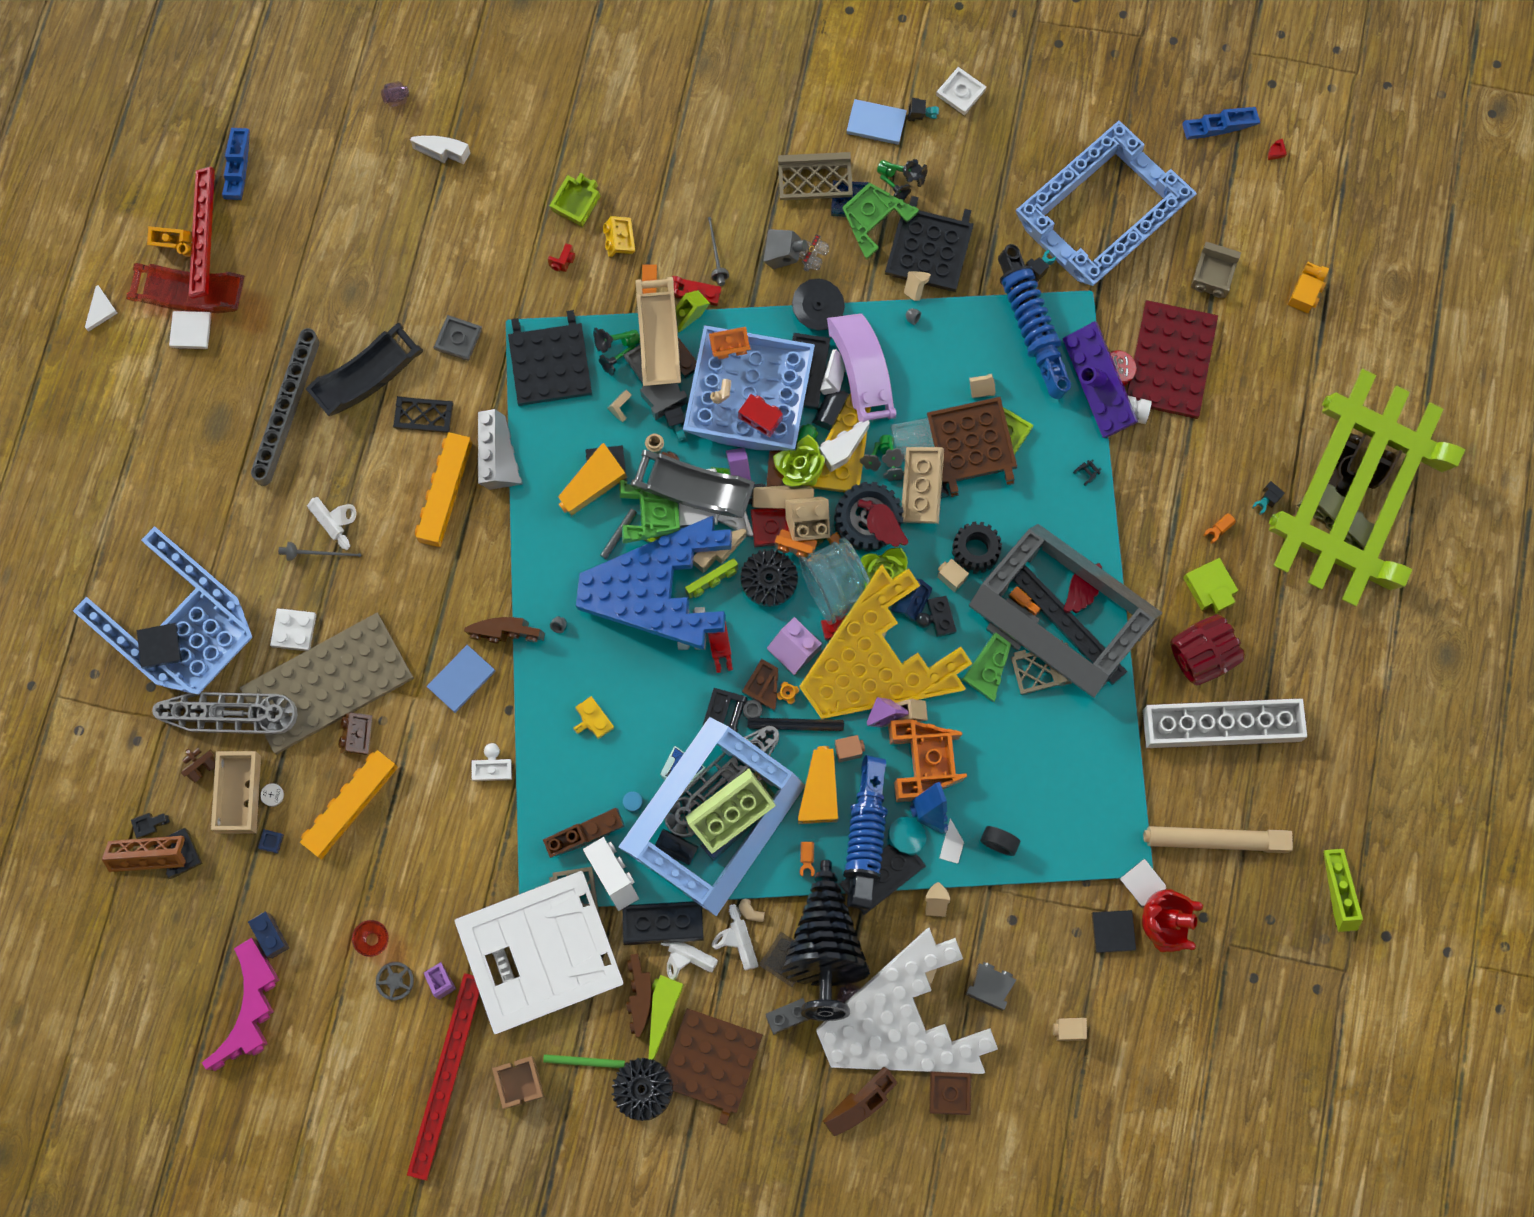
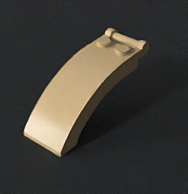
M673 277L651 281L636 280L643 386L681 383ZM668 287V292L647 294L642 292V289Z

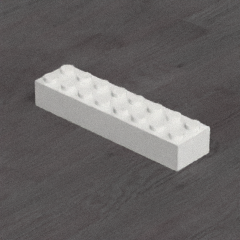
M1303 699L1147 705L1143 709L1146 748L1302 742L1307 738Z

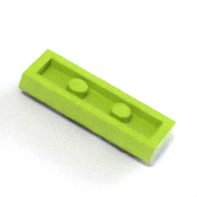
M735 558L686 586L685 591L689 599L693 596L695 598L699 597L708 587L713 588L717 586L723 578H730L735 575L738 570V563Z

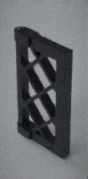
M397 396L393 428L448 433L450 432L454 403L453 401ZM403 402L413 403V405L405 411L402 408ZM427 404L432 406L422 412L417 405ZM436 406H447L446 411L441 414ZM416 407L421 414L412 420L407 413ZM435 409L440 416L431 422L426 414ZM406 415L411 422L400 423L401 417ZM423 416L429 422L428 425L415 424ZM441 418L445 421L444 426L433 425Z

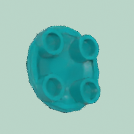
M900 817L894 820L889 828L888 842L900 852L915 855L922 850L926 843L925 829L921 823L913 818Z

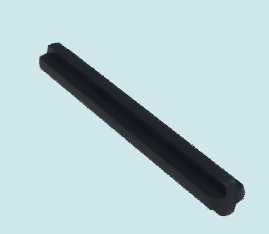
M748 718L747 727L749 729H762L766 726H773L777 730L843 731L844 721Z

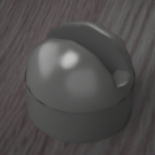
M914 308L909 309L906 312V319L915 325L922 313Z
M557 616L551 621L550 628L556 633H563L567 622L565 618Z

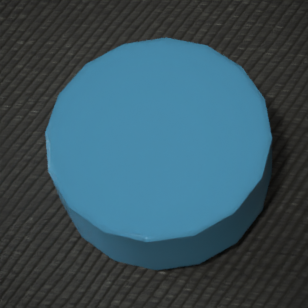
M628 792L624 796L623 805L626 810L635 812L642 807L643 800L639 793Z

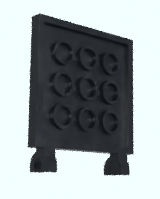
M911 196L909 205L917 208L919 197ZM964 209L962 221L920 210L908 223L900 216L885 275L907 280L908 272H925L931 274L930 280L924 285L956 292L974 225L969 223L972 210Z
M574 310L566 311L569 325L521 332L519 318L511 319L513 333L508 334L518 406L592 395L582 323L576 324Z

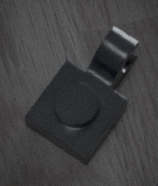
M147 813L131 819L136 838L141 839L157 833L156 826L166 825L170 823L169 816L164 813L153 817L151 813Z

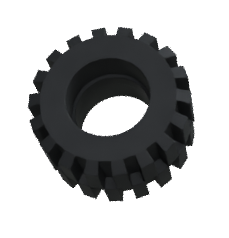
M975 521L972 522L971 526L967 523L964 525V528L958 530V534L955 536L952 546V555L955 556L954 561L956 563L959 562L962 568L965 567V571L968 573L970 570H973V574H977L979 570L981 573L986 572V569L990 570L996 564L1001 553V537L997 536L998 532L996 529L991 530V525L984 526L985 522H980L977 525ZM971 540H980L986 545L988 552L981 556L973 555L967 550L966 543Z

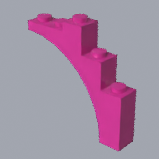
M250 938L234 948L241 964L244 979L241 1011L234 1028L225 1042L215 1053L202 1062L206 1070L213 1069V1071L222 1068L226 1060L230 1058L233 1060L242 1055V1050H244L245 1054L257 1055L268 1044L257 1022L259 1024L265 1022L274 1011L262 991L267 992L276 986L275 983L280 980L259 943L254 938Z

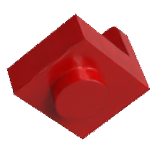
M565 243L559 259L551 256L548 257L547 260L551 269L567 271L569 264L573 263L575 259L573 246Z

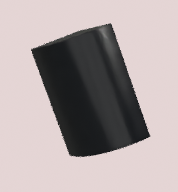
M841 390L826 394L812 423L831 431L849 394Z

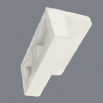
M837 349L832 350L830 361H828L820 389L824 395L839 392L846 368L842 356Z

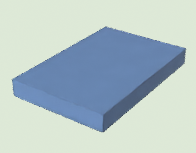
M466 645L427 685V688L456 713L496 671L473 649Z

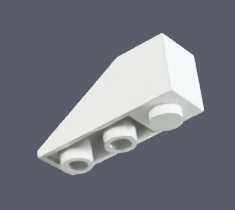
M869 420L864 423L862 421L858 422L850 431H843L834 440H827L821 444L820 453L825 457V464L830 472L849 461L869 429Z

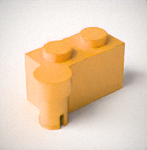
M148 226L147 245L177 249L179 254L191 258L192 232Z
M1307 261L1288 305L1309 313L1311 308L1315 309L1320 298H1317V295L1324 290L1326 283L1323 281L1329 268L1325 266L1320 267Z

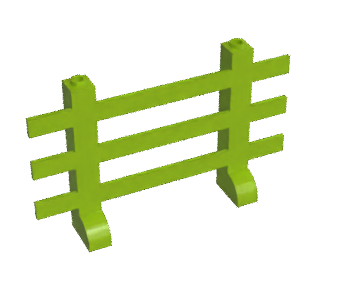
M1361 369L1349 398L1335 392L1324 399L1322 403L1324 408L1321 413L1337 420L1338 423L1296 516L1294 517L1284 511L1273 514L1269 521L1271 526L1268 530L1285 538L1273 566L1286 573L1289 572L1300 546L1319 555L1308 580L1309 584L1319 589H1323L1334 563L1354 572L1342 598L1343 601L1353 606H1357L1368 580L1388 590L1406 586L1413 569L1396 562L1383 561L1378 558L1420 462L1440 472H1445L1458 467L1465 452L1464 448L1457 445L1431 440L1444 410L1431 402L1428 403L1416 432L1397 423L1410 393L1397 385L1382 415L1363 406L1376 377L1375 374L1365 369ZM1354 428L1372 437L1333 527L1328 534L1310 525V522L1349 435ZM1388 445L1396 450H1402V453L1406 455L1364 550H1361L1344 542L1385 447Z

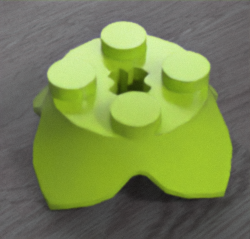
M810 435L805 436L797 443L796 450H783L773 456L775 467L784 476L782 479L783 483L791 487L815 485L825 463V457L821 455L818 443Z
M890 548L882 555L869 553L861 557L860 572L865 580V587L881 565L884 566L892 579L907 570V556L902 548Z

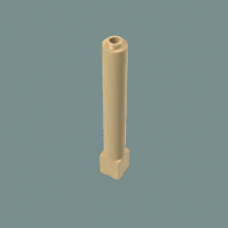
M1148 826L1147 830H1144L1143 836L1144 842H1147L1148 846L1253 850L1267 853H1289L1293 851L1292 831L1287 830L1250 831Z

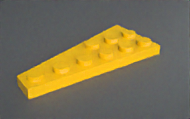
M851 393L826 441L834 440L843 431H850L859 422L857 409L853 408ZM865 407L866 413H870L871 407ZM867 432L846 464L830 472L824 463L817 483L809 487L845 493L852 486L860 485L863 467L860 459L864 457Z

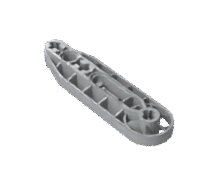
M201 692L199 695L188 693L157 702L152 709L153 715L158 720L191 732L282 734L294 726L298 716L297 707L294 702L288 697L279 694ZM200 696L199 702H188V698ZM206 696H219L218 703L207 702ZM225 696H238L237 703H225ZM244 697H257L256 703H244ZM284 699L288 701L285 708L279 706ZM273 700L274 704L270 705L269 701ZM185 708L186 712L181 716V710ZM225 708H240L249 710L248 712H244V710L229 711L225 710ZM248 715V718H224V716ZM186 722H197L198 729L186 728ZM205 722L216 723V730L204 729ZM235 723V730H222L223 724ZM242 723L254 724V731L241 730Z
M766 726L744 738L748 740L754 737L749 742L760 747L763 752H769L768 755L771 756L779 741V732L773 726ZM766 734H773V740L771 738L766 740ZM723 752L680 795L664 818L668 830L682 838L691 837L696 834L687 821H684V819L680 821V815L682 813L684 815L685 813L689 814L691 812L690 809L694 805L700 806L695 800L699 799L704 803L706 798L710 794L713 795L726 781L728 782L726 785H728L751 768L746 764L744 767L742 765L738 767L739 759L733 755V758L721 768L717 763L726 755ZM715 766L719 771L706 781L703 776ZM720 776H722L720 781H718L712 788H710L708 790V793L703 797L701 794L704 793ZM701 780L704 785L692 795L688 790ZM685 793H687V795H688L690 798L682 797V796H683Z

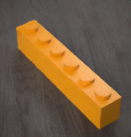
M448 432L447 438L443 439V451L438 456L436 462L438 467L431 477V490L428 489L426 493V506L421 509L420 518L422 519L420 525L417 524L415 528V536L419 543L441 548L473 444L470 437Z
M378 750L375 753L372 752L367 757L366 764L355 771L353 774L354 778L350 783H346L341 788L340 795L329 802L327 805L328 809L324 814L321 813L317 816L314 826L302 834L300 843L322 860L398 769L397 765Z

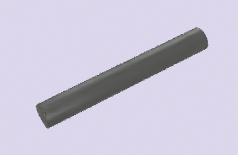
M630 509L600 555L602 558H608L622 537L623 525H629L637 514L634 509Z

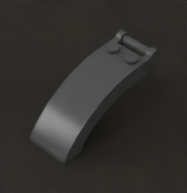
M648 450L642 451V460L636 477L631 482L632 487L695 509L729 517L743 518L755 482L741 476L727 475L699 468L664 454H656ZM649 460H653L655 462L646 484L642 480Z

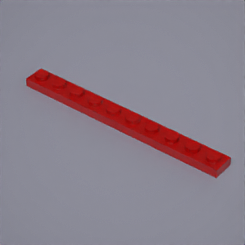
M466 973L463 975L407 1176L428 1181L480 996L474 975Z

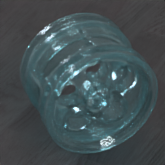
M843 537L839 539V544L834 541L828 547L815 553H809L808 558L804 556L799 558L805 582L823 617L830 625L836 622V618L839 621L844 618L843 615L851 610L870 582L867 572L850 542Z

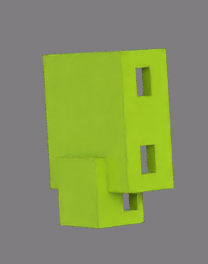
M582 173L579 174L576 180L567 175L549 205L551 210L583 227L601 197L599 191L596 190L598 187L597 182L584 177Z
M1220 558L1184 576L1183 579L1201 611L1211 606L1215 614H1217L1221 610L1234 605L1235 600L1232 596L1238 592V589Z

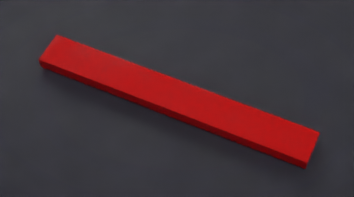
M212 167L196 170L189 280V297L192 299L206 296L209 293L215 169Z

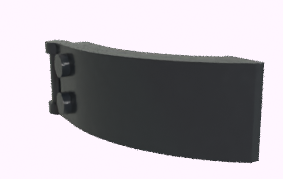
M397 323L388 332H382L353 359L326 375L318 376L306 390L328 416L338 414L360 403L381 389L415 357L421 355L423 349L416 345L408 336L401 323ZM397 334L411 349L408 354L395 340L394 337Z

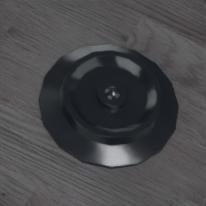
M820 278L809 279L800 284L794 292L792 300L793 312L798 321L807 328L817 331L828 329L827 318L843 316L844 298L838 287L830 281Z

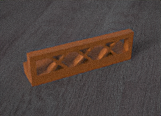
M183 836L108 841L102 861L109 872L184 867L186 860L181 850L185 839ZM172 843H176L175 848H172V849H167V848H166V847H168L169 845H171ZM153 845H159L153 850H148ZM134 846H140L135 851H129ZM121 847L117 852L111 853L113 848Z

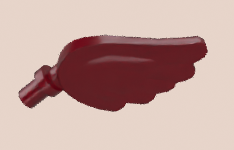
M859 500L858 507L869 511L867 527L871 534H875L878 541H883L888 545L891 544L893 547H898L900 544L905 546L909 543L893 512L887 505L873 504L871 500Z
M1100 563L1095 564V565H1097L1099 568L1102 569V566H1101ZM1074 574L1070 581L1068 596L1063 609L1064 612L1069 613L1073 611L1078 613L1081 609H1085L1087 605L1093 603L1094 597L1099 594V590Z

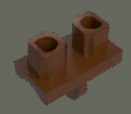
M189 748L185 750L188 756L183 759V762L187 764L192 760L193 763L182 770L181 774L184 777L187 776L195 783L203 777L197 767L204 764L209 771L215 768L216 759L213 757L214 752L211 749L198 759L196 756L202 753L199 748L193 752Z

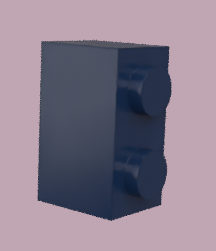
M265 911L248 921L267 957L273 959L290 949L270 913Z

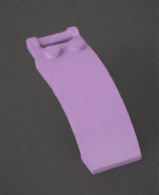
M862 314L827 318L829 336L835 341L845 364L853 408L857 409L859 422L862 421L864 423L867 420L895 418L896 410L893 406L887 365L879 341L867 319ZM885 405V410L870 413L865 411V407Z

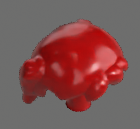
M1172 889L1155 892L1148 898L1143 909L1142 926L1145 934L1160 952H1175L1185 949L1195 950L1196 944L1187 939L1188 930L1196 928L1198 919L1196 914H1193V911H1201L1203 904L1193 901Z

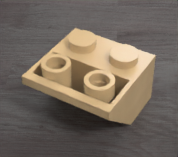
M821 496L785 500L786 521L792 540L830 538L828 499Z

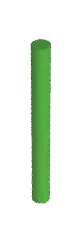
M544 1054L543 1063L607 1068L625 1066L624 1060Z

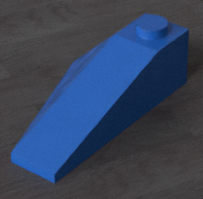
M938 782L914 798L911 802L912 806H909L912 817H916L919 823L945 834L948 831L947 823L944 824V822L948 821L946 816L947 800L942 786Z

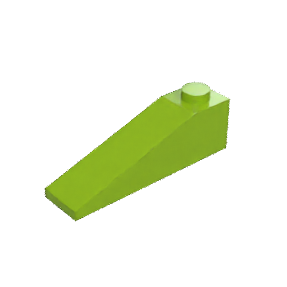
M1344 849L1324 850L1333 914L1338 932L1357 931L1363 921Z
M660 975L659 979L655 978L651 990H654L649 1060H654L684 986L682 983Z

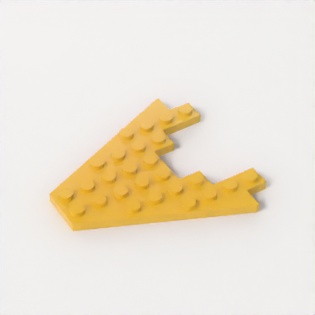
M883 565L878 568L800 684V689L821 719L872 709L877 697L891 699L898 703L908 699L919 700L966 689L957 674L973 663L962 647H959L928 668L919 653L901 663L882 635L898 624L888 607L920 586L909 568L893 579Z

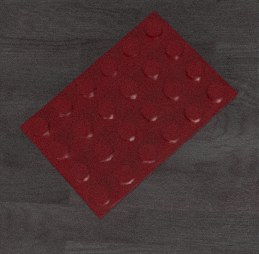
M1146 300L1134 354L1137 371L1134 378L1129 381L1127 395L1136 397L1137 401L1140 399L1151 401L1150 409L1198 419L1218 315Z

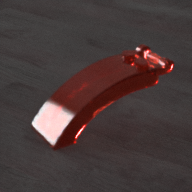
M134 263L133 279L130 291L127 292L126 299L129 301H138L188 312L227 313L238 310L244 275L228 271L225 273H210L208 295L192 299L189 297L190 272L155 264H149L148 266ZM147 273L143 294H138L141 274Z

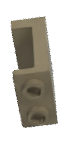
M1206 242L1198 261L1191 288L1198 292L1210 293L1217 298H1226L1230 291L1231 281L1241 252Z

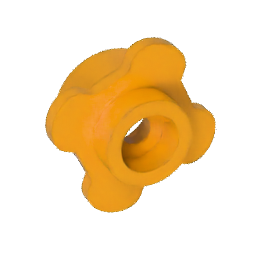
M783 682L780 692L777 693V698L787 701L788 704H793L795 702V695L799 693V688L788 684V682Z

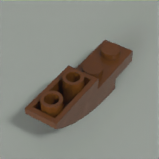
M516 617L482 620L464 629V632L470 635L469 638L481 640V638L488 639L487 641L497 644L499 641L506 642L507 637L512 639L524 637L526 638L525 640L530 642L544 641L545 633L541 629L528 627L529 622L524 618Z
M613 808L581 824H575L543 839L549 857L553 858L610 835L609 833L625 825L618 808Z
M637 953L630 955L631 960L627 961L629 973L633 972L634 980H631L633 993L637 992V995L629 996L630 1002H626L628 1014H632L633 1022H630L631 1034H635L636 1038H641L651 1009L652 982L650 972L642 973L640 957Z
M883 1067L856 1095L850 1093L823 1120V1123L833 1136H837L858 1125L888 1101L886 1095L898 1084L889 1069Z

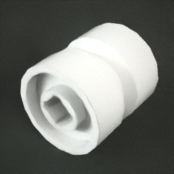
M1128 396L1137 417V423L1146 424L1151 401L1145 399L1137 401L1136 397Z

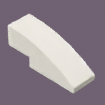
M416 136L410 139L413 149L445 163L447 158H451L464 164L470 155L468 144L455 139L440 136Z

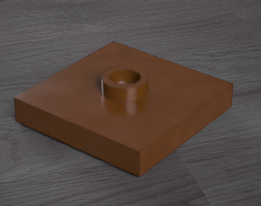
M930 1072L929 1114L971 1115V1073Z

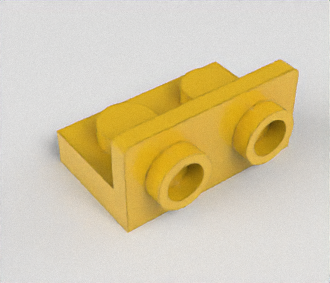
M610 216L603 225V232L606 236L605 248L608 251V257H613L615 253L633 254L635 252L631 218Z

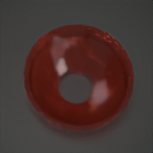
M375 920L363 921L354 929L352 934L354 949L366 957L381 954L389 942V934L386 927ZM370 934L378 936V942L373 946L367 943V937Z

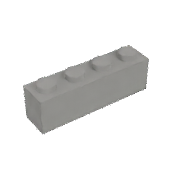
M496 409L478 412V483L489 490L523 484L522 479L519 477V467L515 461V452L511 445V436L506 416Z

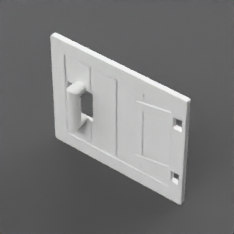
M582 871L455 919L458 933L494 1034L501 1033L619 987L624 983ZM586 894L590 906L583 907L580 896ZM506 947H510L520 975L518 978H514L504 950ZM607 952L611 965L604 966L601 955ZM491 953L494 955L503 981L502 984L495 986L485 955Z

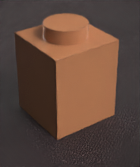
M858 735L837 739L834 743L839 763L862 758V752L865 751L863 740H859Z

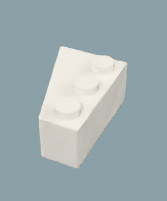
M603 837L583 849L618 911L639 899L631 885L635 882L629 872L624 873L623 868H625V865L620 857L616 859L614 853L617 851L611 842L607 843Z

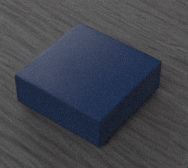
M264 829L258 849L278 854L284 834Z

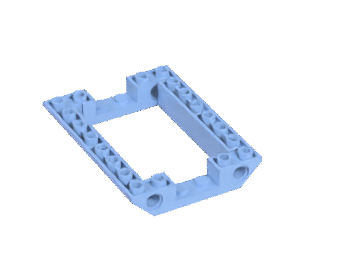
M1120 121L1115 123L1016 209V213L1025 231L1046 251L1050 250L1049 254L1052 257L1056 256V261L1077 281L1092 286L1197 194L1172 169L1165 173L1142 152L1145 144ZM1116 154L1153 188L1163 200L1092 262L1088 258V254L1081 248L1077 252L1071 248L1053 230L1055 223L1048 216L1045 217V215Z
M709 717L621 842L619 848L682 890L683 894L714 916H717L805 785L793 772L733 729ZM717 744L721 747L720 750L729 756L733 755L763 777L762 780L771 786H776L780 790L773 797L776 806L757 820L716 882L711 886L650 843L649 840Z

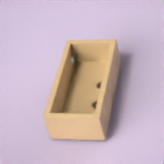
M256 751L216 752L211 830L217 834L257 833L261 755Z

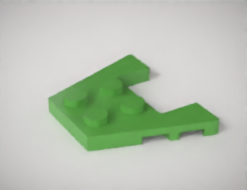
M868 183L842 207L866 260L879 249L867 234L888 214L895 210L908 223L919 213L918 208L905 203L901 199L899 200L871 183Z
M620 480V498L639 499L641 526L623 525V543L668 535L680 529L678 503L634 488L627 484V481Z

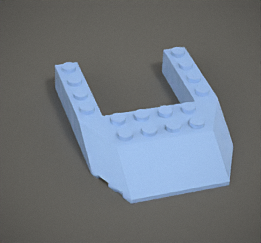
M154 526L141 541L196 588L161 624H177L182 662L142 669L138 641L89 598L86 597L73 612L156 685L199 695L253 637L239 599Z

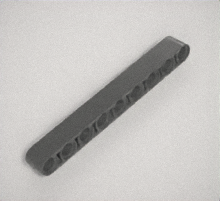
M303 329L299 334L253 463L251 475L258 485L266 486L272 481L320 344L313 329ZM313 337L311 341L306 342L308 338ZM307 354L305 358H300L301 355ZM296 371H301L299 375H294ZM295 387L293 392H288L290 388ZM290 404L287 409H282L284 405ZM279 421H284L281 426H276ZM273 438H277L275 443H270ZM267 455H271L269 460H264ZM265 472L263 477L258 478L260 473Z

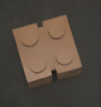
M533 1056L514 1061L517 1067H513L512 1063L492 1068L503 1109L523 1104V1099L524 1102L528 1103L545 1097Z

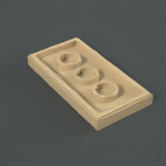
M906 447L902 497L903 523L939 524L944 459L943 447Z

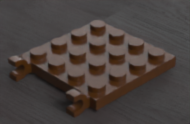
M1001 397L927 412L934 447L944 448L943 484H949L951 497L959 496L957 481L1004 471L1007 485L1014 484L1015 478L1012 469H1017V463Z
M687 1008L666 1066L672 1079L673 1091L722 1108L719 1123L727 1125L730 1113L737 1114L763 1034Z

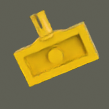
M592 696L575 707L582 718V722L573 727L577 734L587 728L594 733L597 739H600L614 729L613 724Z

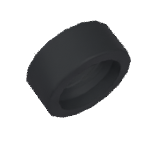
M986 826L980 840L982 844L990 849L1008 856H1015L1021 842L1015 835L993 826Z

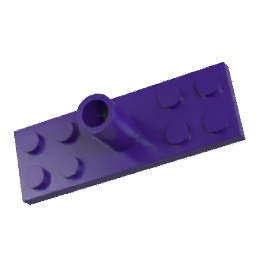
M1094 321L1062 338L1102 437L1106 439L1137 423V417L1098 323Z

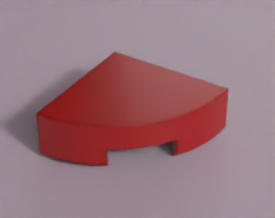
M1283 138L1275 141L1270 147L1268 160L1285 158L1287 156Z

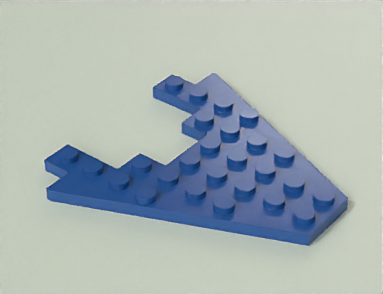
M710 516L580 573L576 599L577 609L698 649H704L705 633L725 632L726 614L724 611L688 614V597L671 598L674 570L692 569L695 552L731 550V529L714 531L715 519L713 516Z

